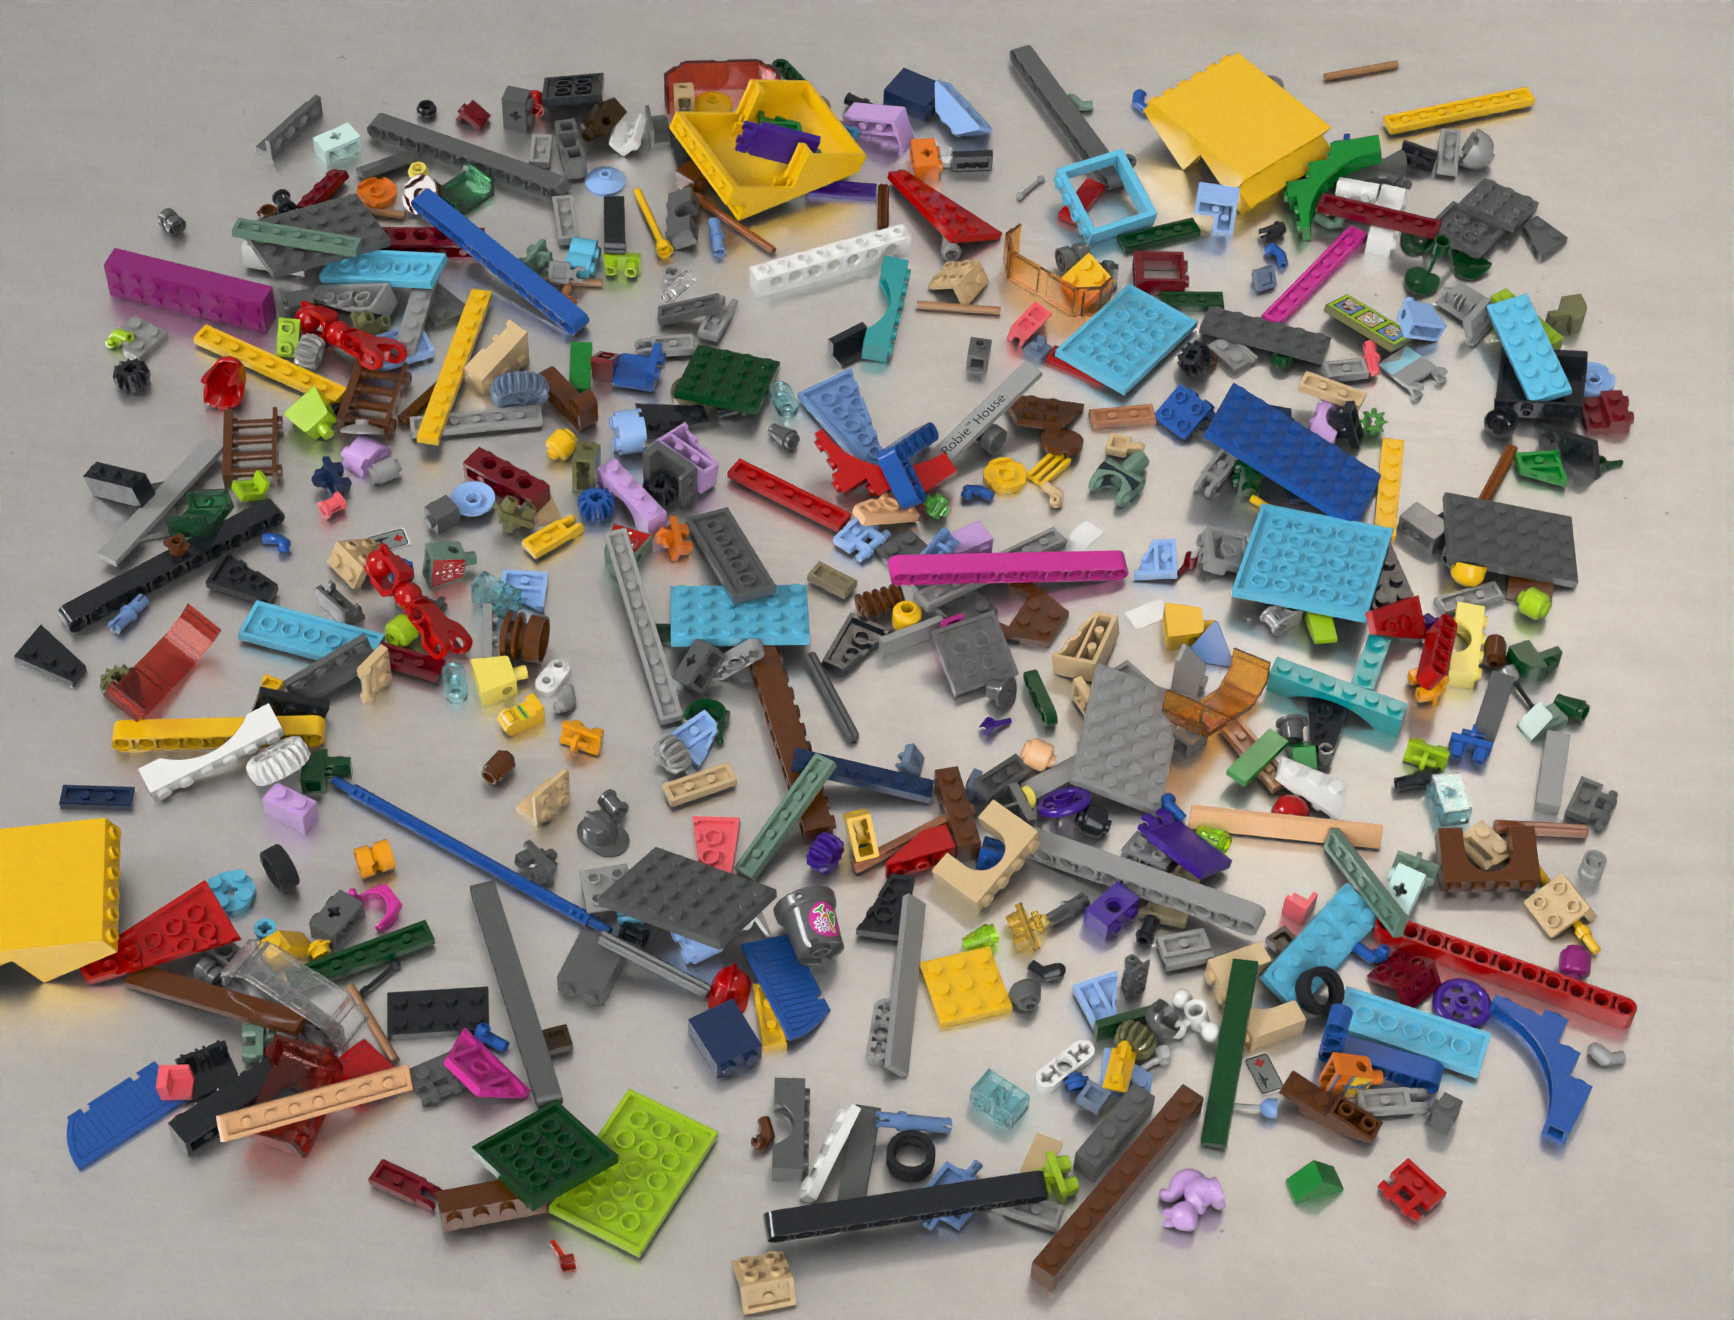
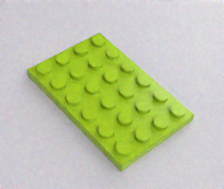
M629 1088L597 1135L601 1141L618 1155V1163L557 1197L548 1208L549 1213L640 1258L717 1140L718 1131Z

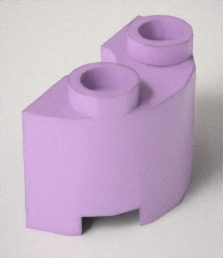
M359 434L357 439L350 446H346L341 453V456L344 458L343 467L364 479L368 475L367 469L371 468L372 464L386 459L392 452L390 448L366 434Z

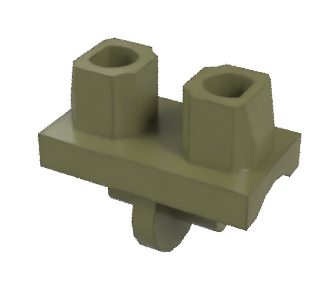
M369 311L362 313L352 312L350 314L353 327L357 328V331L363 330L372 335H378L388 332V329L391 327L390 317L387 315L377 317Z
M507 495L502 503L495 501L493 508L498 511V523L502 524L503 531L511 533L514 529H520V526L533 529L536 525L533 517L537 510L533 503L526 501L518 509L519 502L512 496Z

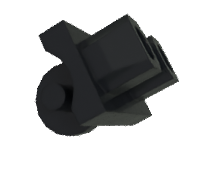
M1404 140L1401 150L1405 152L1407 163L1411 167L1417 166L1432 172L1438 151Z

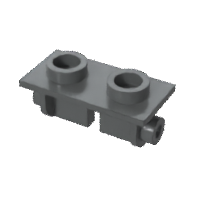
M1130 954L1125 958V970L1121 980V985L1126 990L1125 1000L1132 996H1139L1146 989L1150 966L1149 959L1143 963L1134 954Z

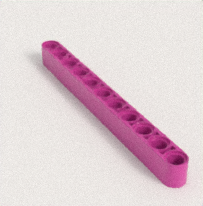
M1118 550L895 555L887 561L891 583L899 586L1113 581L1124 579L1129 574L1125 555L1122 551Z

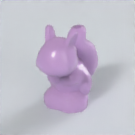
M1183 1169L1177 1172L1170 1180L1169 1189L1162 1188L1159 1192L1161 1199L1166 1202L1177 1201L1183 1195L1185 1197V1201L1162 1211V1215L1168 1218L1163 1223V1226L1166 1228L1175 1227L1182 1231H1193L1198 1224V1214H1204L1207 1206L1211 1205L1217 1210L1226 1207L1225 1196L1216 1177L1207 1178L1194 1169Z

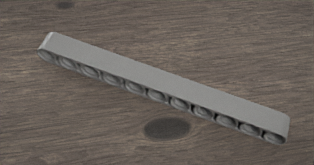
M1032 826L1039 832L1040 845L1033 854L1030 853L1026 857L1028 859L1111 887L1118 881L1140 898L1250 936L1257 933L1266 915L1265 909L1257 903Z

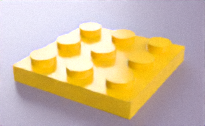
M990 946L920 962L919 971L941 1029L1012 1012L1013 1006Z

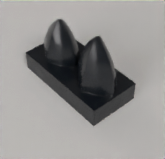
M1355 400L1346 401L1344 407L1332 412L1329 418L1337 423L1344 424L1343 427L1336 429V439L1349 442L1351 449H1359L1364 439L1362 425Z

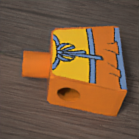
M1333 1052L1318 1079L1320 1088L1335 1098L1339 1094L1345 1098H1357L1358 1090L1368 1089L1370 1085H1382L1383 1072L1382 1070H1373L1370 1058L1367 1056Z

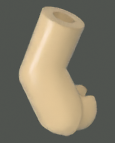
M1045 481L1041 490L1049 495L1051 507H1061L1064 503L1063 491L1049 481Z

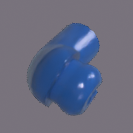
M1269 243L1268 246L1264 247V252L1267 256L1275 255L1280 269L1288 267L1286 253L1277 244Z
M966 484L961 492V497L971 500L974 494L991 502L995 492L981 485Z
M1166 793L1161 797L1162 808L1172 812L1174 820L1181 822L1187 816L1175 804L1176 798L1172 793Z

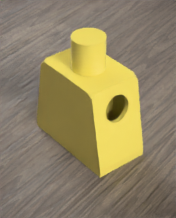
M508 656L471 659L472 676L483 707L516 695L518 693L517 681L528 679L526 666L522 665L512 668Z

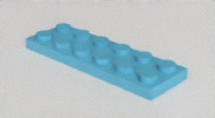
M375 250L357 255L356 257L326 264L319 275L321 283L331 284L389 283L391 287L433 289L448 258L446 253Z
M1528 294L1487 305V313L1527 400L1550 401L1572 394V388Z
M258 600L254 603L238 632L239 640L313 660L323 658L363 633L368 638L373 650L382 641L385 642L384 634Z
M1347 882L1258 978L1283 1004L1295 1000L1299 1008H1301L1295 993L1296 980L1300 974L1307 969L1318 966H1327L1335 970L1353 950L1354 946L1374 927L1377 916L1365 900ZM1315 976L1312 980V994L1324 982L1318 976Z
M1346 986L1342 1004L1350 1007L1353 1011L1347 1035L1432 1059L1441 1063L1446 1069L1476 1079L1478 1078L1491 1033Z

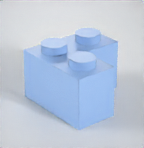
M1199 182L1194 214L1214 216L1212 232L1233 234L1240 188Z

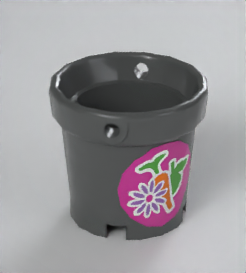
M809 886L798 889L780 899L773 908L775 919L784 928L797 960H799L801 965L821 964V957L828 955L829 959L832 960L844 950L835 911L837 907L834 891L829 887Z

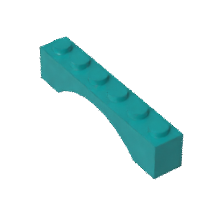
M884 255L879 286L884 291L889 308L877 323L867 328L861 355L862 359L886 363L888 355L892 356L894 343H891V340H896L898 330L894 326H899L901 313H898V310H903L905 300L901 296H906L908 284H905V281L909 282L911 269H908L909 260Z
M1280 657L1276 658L1269 672L1266 686L1267 691L1287 698L1305 696L1337 703L1358 714L1375 730L1397 737L1401 730L1409 705L1403 701Z

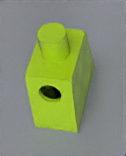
M315 386L284 413L289 420L314 440H317L320 436L324 440H329L335 434L331 426L336 423V415L325 394Z

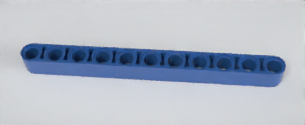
M426 188L411 201L412 207L419 215L568 334L574 336L589 323V317L581 308L431 189Z

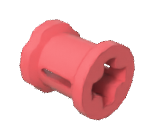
M335 492L331 498L317 502V507L321 515L328 520L332 514L339 510H345L347 504L343 496L339 492Z

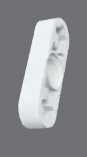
M1078 1040L1037 1071L1035 1076L1036 1089L1043 1094H1050L1057 1090L1068 1079L1069 1074L1080 1072L1093 1061L1094 1045L1088 1040ZM1079 1050H1080L1081 1052H1084V1051H1087V1052H1088L1087 1055L1084 1054V1053H1082L1081 1055L1078 1056ZM1067 1062L1072 1068L1069 1071H1062L1058 1068V1064ZM1042 1078L1045 1080L1051 1078V1083L1047 1081L1043 1083Z

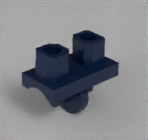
M324 456L322 458L323 466L320 469H316L314 471L315 474L311 478L313 485L323 489L326 488L330 497L335 492H349L352 482L349 477H342L344 473L342 463H332L329 456Z

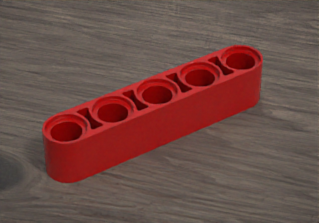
M1442 614L1427 630L1416 680L1422 688L1429 691L1447 675L1458 624L1448 614Z

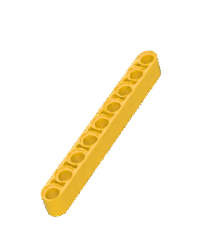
M316 715L276 716L285 734L281 736L280 740L286 737L300 736L308 747H318L324 744L326 721L323 717ZM246 717L119 720L113 725L111 746L115 750L122 752L218 749L235 735ZM267 743L259 748H266L271 744Z

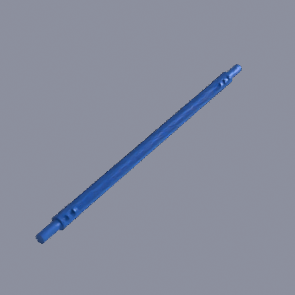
M338 776L332 779L331 784L349 793L351 798L356 799L358 802L378 811L561 912L570 919L585 927L590 926L599 932L605 930L612 933L613 928L594 918V914H587V911L578 905L533 883L528 878L378 797L358 784L353 785Z

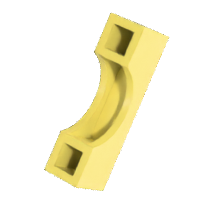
M1463 602L1457 603L1454 620L1458 624L1456 635L1465 642L1467 648L1461 652L1452 653L1447 672L1449 682L1446 685L1473 690L1475 682H1480L1482 668H1479L1478 665L1482 664L1484 651L1480 650V646H1484L1486 633H1482V629H1486L1488 616H1484L1485 606Z

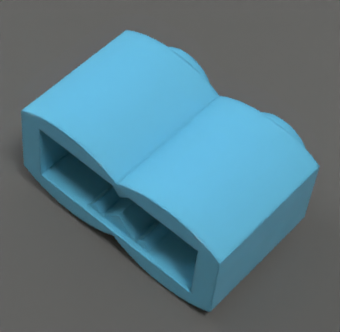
M579 237L572 238L565 262H571L570 269H574L577 266L585 267V271H578L576 273L578 278H590L591 274L595 275L596 259L599 260L601 256V247H598V240Z

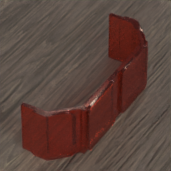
M729 59L726 61L690 60L680 62V65L674 66L664 73V106L667 109V114H670V101L673 100L674 83H693L694 91L746 90L750 79L781 80V72L772 65L765 64L762 60Z
M188 603L167 633L118 683L112 681L103 696L134 721L139 722L198 663L216 641L221 629Z

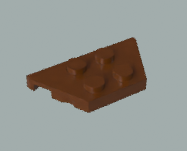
M1022 395L1007 411L1013 417V421L1017 426L1061 431L1065 428L1066 424H1070L1074 420L1077 413H1083L1084 404L1060 401L1055 398L1046 399L1033 395Z

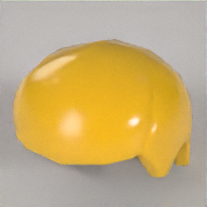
M1457 562L1456 565L1452 564L1451 576L1461 586L1474 587L1481 584L1484 580L1487 568Z

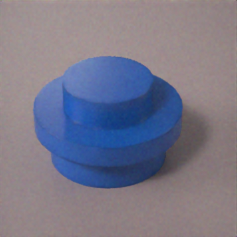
M1082 1072L1069 1074L1068 1079L1064 1081V1086H1067L1069 1092L1082 1090L1087 1081H1089V1077L1083 1076Z

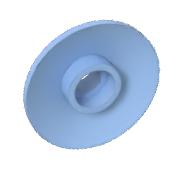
M603 166L595 168L587 174L585 185L593 194L611 196L624 189L626 178L619 169Z
M471 481L457 486L453 490L450 499L459 507L460 514L479 516L491 510L495 503V493L487 484Z

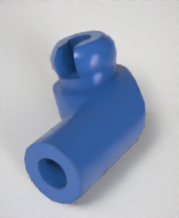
M1138 89L1133 93L1132 105L1142 114L1146 115L1143 110L1148 106L1144 103L1145 96L1147 97V94L1144 90Z
M263 533L262 544L278 545L277 550L280 553H288L290 551L291 541L282 534Z
M1358 942L1352 952L1368 963H1380L1389 959L1391 950L1385 944H1381L1378 949L1370 950L1364 944Z
M479 1023L477 1029L474 1030L475 1037L502 1053L506 1052L510 1043L490 1032L491 1028L487 1023Z

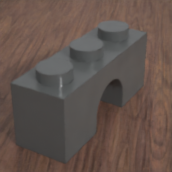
M575 118L555 121V137L566 177L568 179L587 177L586 156L583 145L579 143V132Z
M691 186L668 193V203H666V240L670 241L675 250L698 243L699 228L691 217L699 214V198Z

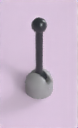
M1513 664L1504 667L1500 672L1515 677L1513 684L1529 705V710H1531L1535 704L1531 702L1517 682L1519 678L1518 670Z

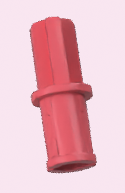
M1368 340L1363 344V358L1368 367L1369 375L1372 377L1374 375L1378 376L1380 373V355L1377 353L1376 343Z

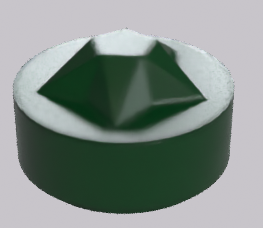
M1278 353L1272 354L1271 363L1282 369L1292 366V357Z

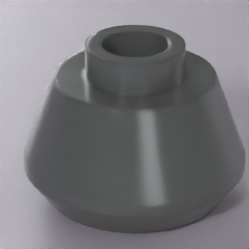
M1033 979L1020 980L1012 985L1008 996L1019 1009L1025 1011L1034 1010L1041 1001V984Z

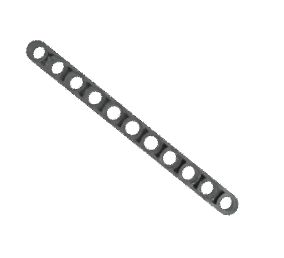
M1030 45L1011 50L1010 60L1012 65L1082 161L1109 153L1108 149ZM1113 165L1091 172L1099 183L1105 185V191L1124 186Z
M378 113L367 127L368 134L376 140L405 150L412 149L419 155L551 201L552 196L565 195L571 188V182L563 175L384 113Z
M491 880L471 885L470 893L537 1110L555 1100L563 1104L561 1089L495 881Z

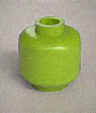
M1530 587L1526 592L1522 590L1516 600L1519 603V612L1533 620L1544 619L1552 607L1550 596L1535 587Z
M399 614L386 624L384 636L388 643L405 648L417 639L419 632L409 621L407 615Z

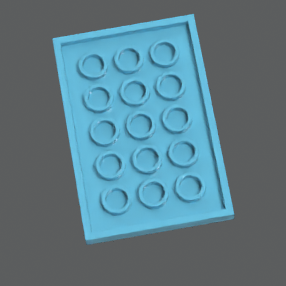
M1128 283L1055 350V356L1120 394L1125 395L1197 328L1198 321Z
M775 584V594L733 604L723 586H671V647L691 646L696 638L713 646H738L749 639H759L763 642V645H810L807 585Z

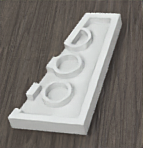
M850 1104L836 1112L821 1150L813 1161L812 1171L805 1178L801 1186L803 1192L800 1199L807 1203L817 1200L861 1110L858 1106Z

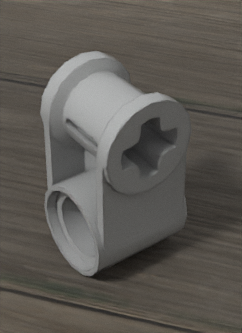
M1274 605L1262 612L1260 620L1272 629L1271 633L1274 636H1279L1301 623L1303 611Z

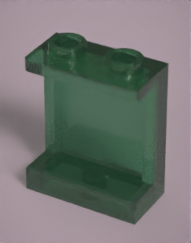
M467 161L462 163V173L444 185L439 184L441 198L463 216L495 195L493 179Z
M227 488L189 490L185 494L189 504L187 510L181 516H167L165 522L171 537L179 533L184 534L185 537L211 536L235 507Z

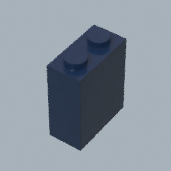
M903 68L884 89L883 105L905 107L908 116L925 122L935 112L936 81Z
M733 998L688 1019V1033L716 1078L724 1075L729 1076L738 1068L752 1065L761 1058L762 1044Z

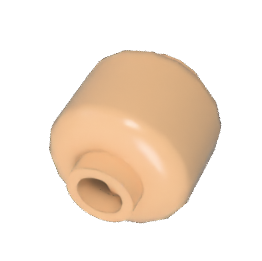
M1033 738L1031 741L1027 740L1020 754L1024 764L1038 772L1045 771L1047 767L1051 768L1057 756L1053 754L1054 746L1039 738Z

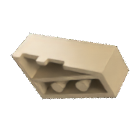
M510 319L505 323L507 328L499 336L495 334L491 338L492 344L486 350L481 349L464 367L465 383L482 396L490 391L495 377L501 376L503 373L508 374L509 371L517 372V370L524 368L530 362L528 332Z
M1095 611L1078 628L1079 632L1072 639L1069 637L1065 641V646L1059 652L1055 651L1051 655L1054 674L1070 678L1082 676L1085 681L1092 682L1095 667L1098 663L1106 665L1120 634L1118 615Z

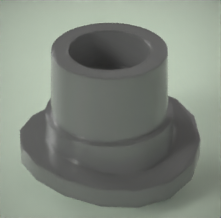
M1007 677L1002 681L991 679L986 686V696L995 700L997 706L1002 709L1012 707L1017 694L1015 679L1012 677Z
M1288 714L1276 721V728L1281 729L1283 737L1288 740V743L1302 742L1304 740L1303 729L1308 725V719L1301 714Z

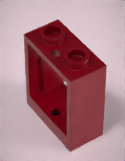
M1134 251L1132 261L1133 286L1149 295L1156 296L1160 295V291H1185V288H1189V275L1185 274L1188 272V260H1184V252ZM1144 270H1177V279L1144 278Z

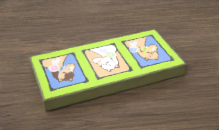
M1349 294L1326 304L1323 310L1390 352L1413 341L1411 338H1404L1400 325Z

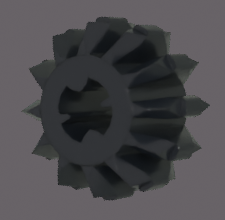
M1195 340L1193 344L1187 342L1186 348L1180 347L1182 353L1177 355L1179 359L1177 364L1184 374L1196 378L1198 373L1204 376V370H1210L1208 365L1214 363L1212 358L1214 354L1206 343H1200Z
M128 358L127 361H119V365L114 366L113 381L118 389L124 390L126 394L130 391L136 393V390L144 391V387L149 385L150 370L144 361H139L138 358L134 360Z
M658 472L657 476L650 475L648 479L644 480L642 487L662 508L664 506L670 508L672 503H676L679 487L676 484L675 478H670L668 474L661 476Z

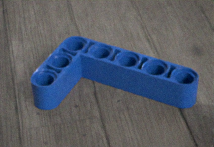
M931 422L909 431L877 453V461L899 506L903 510H908L926 501L925 491L909 459L938 440L937 428Z
M1333 1004L1331 1006L1318 1052V1058L1322 1062L1327 1064L1333 1052L1367 1056L1370 1058L1373 1070H1382L1383 1081L1408 1088H1424L1429 1094L1438 1092L1444 1071L1441 1063L1347 1035L1353 1015L1352 1009L1344 1004Z

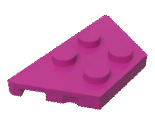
M462 1029L443 1063L452 1074L477 1097L527 1098L531 1090L468 1029Z

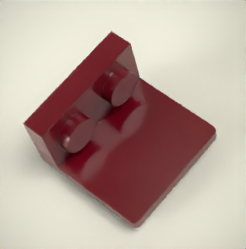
M1400 949L1393 952L1388 960L1376 966L1367 975L1368 981L1396 990L1400 1004L1415 1008L1442 984L1434 960Z

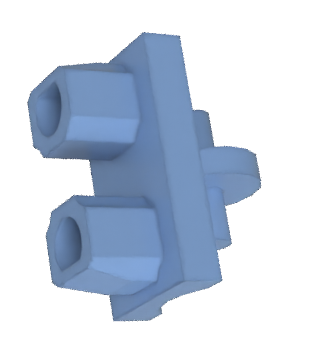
M943 527L919 555L953 554V551L960 542L951 535L947 528Z

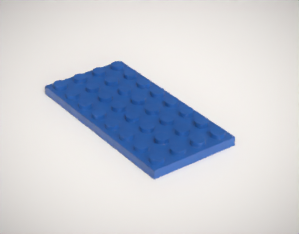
M1235 383L1229 388L1202 436L1327 515L1351 522L1360 521L1381 478V474L1373 468L1363 464L1357 458L1347 454L1336 445L1331 444L1317 433L1307 429L1301 423L1291 419L1280 410L1275 409L1264 400Z

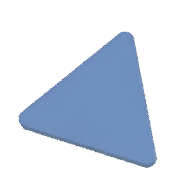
M1214 621L1190 648L1204 663L1233 667L1234 661L1220 625L1217 621Z

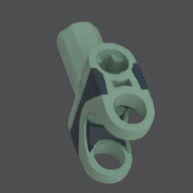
M1140 450L1134 451L1122 464L1107 458L1093 473L1088 488L1094 492L1106 487L1116 489L1118 494L1114 504L1120 508L1126 506L1141 493L1145 486L1146 479L1139 476V474L1149 465L1147 455Z

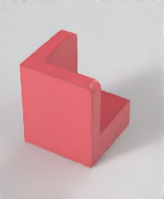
M1295 892L1292 896L1287 895L1281 914L1303 926L1315 909L1318 894L1313 892L1308 900Z
M159 1065L156 1090L161 1101L191 1100L195 1083V1075L191 1066Z

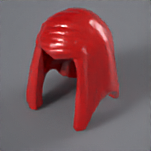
M232 356L222 357L202 376L201 383L204 384V403L212 408L217 407L220 411L230 410L233 406L236 408L240 405L246 385V371L240 360Z

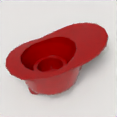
M736 963L719 970L712 980L708 996L709 1009L733 998L742 1014L744 1013L751 992V980L742 969L737 967Z

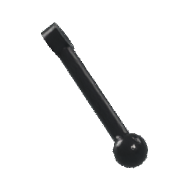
M393 960L390 967L367 986L362 987L359 993L365 996L373 986L391 971L399 969L401 966L400 961Z

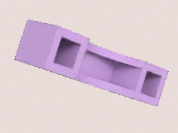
M1320 399L1322 403H1317L1314 412L1316 417H1311L1308 429L1335 445L1337 431L1328 424V421L1332 420L1329 416L1335 410L1343 407Z
M615 458L597 468V485L601 489L608 488L609 493H613L614 497H619L626 504L633 516L636 527L640 531L652 534L654 537L661 527H667V512Z

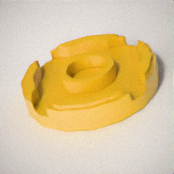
M999 457L991 460L986 468H984L983 480L987 488L995 493L1002 495L1019 492L1025 486L1027 471L1019 461L1017 463L1012 458Z

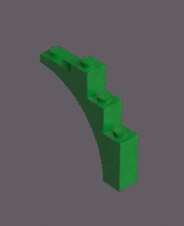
M1379 135L1331 142V151L1327 152L1328 159L1308 162L1309 171H1305L1306 179L1286 182L1287 190L1283 191L1285 203L1289 202L1290 211H1295V217H1300V221H1296L1298 233H1302L1303 241L1311 240V225L1317 205L1323 193H1327L1337 184L1339 177L1345 178L1358 170L1382 163Z

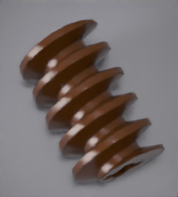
M890 584L888 589L883 586L880 587V590L873 589L871 594L865 591L863 595L856 594L854 597L859 616L862 617L864 615L867 620H871V613L876 618H879L880 610L884 615H888V608L893 611L897 603L905 601L901 586Z

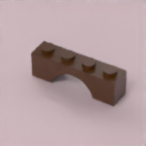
M955 766L937 769L934 773L933 787L938 804L943 805L947 816L949 832L956 846L955 859L959 862L976 860L979 857L981 840L959 768Z

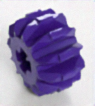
M824 832L819 834L816 840L812 842L811 847H809V852L806 855L807 865L824 875L832 872L834 867L838 866L839 860L842 859L844 842L832 833Z

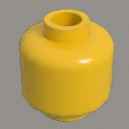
M567 428L564 430L557 429L545 441L548 449L546 453L553 460L558 458L561 461H565L575 452L578 439Z
M901 601L893 608L892 625L896 631L919 623L922 620L921 608L913 601Z

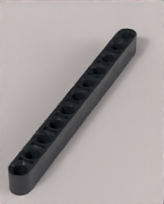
M264 499L187 539L186 542L190 543V548L184 555L172 556L169 554V550H166L65 603L59 608L57 615L71 632H79L119 611L124 605H128L139 593L143 594L141 597L143 598L221 557L225 550L230 552L263 535V533L278 527L284 521L285 515L271 499Z
M1030 1171L766 1212L763 1215L767 1241L777 1243L1033 1204L1047 1200L1049 1195L1044 1171Z

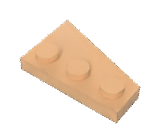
M893 492L891 494H881L880 498L876 500L871 498L855 505L852 511L863 526L917 522L920 516L915 507L903 510L899 506Z

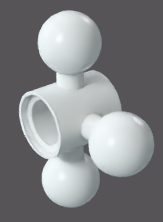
M1186 989L1177 990L1173 995V1003L1176 1007L1184 1009L1186 1018L1176 1021L1175 1028L1180 1027V1030L1173 1038H1182L1186 1033L1187 1027H1189L1193 1031H1201L1202 1037L1206 1041H1217L1221 1028L1217 1023L1210 1022L1206 1004L1202 1000L1193 999L1192 994Z

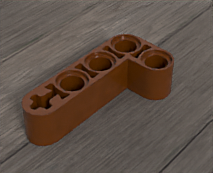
M553 366L539 372L542 376L546 377L549 385L548 401L577 431H581L598 422V403L591 390L587 389L579 393Z

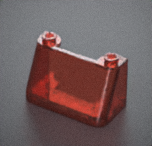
M275 1034L272 1042L266 1048V1057H268L271 1067L255 1105L271 1101L283 1086L294 1088L297 1085L302 1090L309 1091L338 1083L343 1074V1065L330 1048ZM326 1114L248 1135L247 1137L291 1155L306 1158L312 1150Z

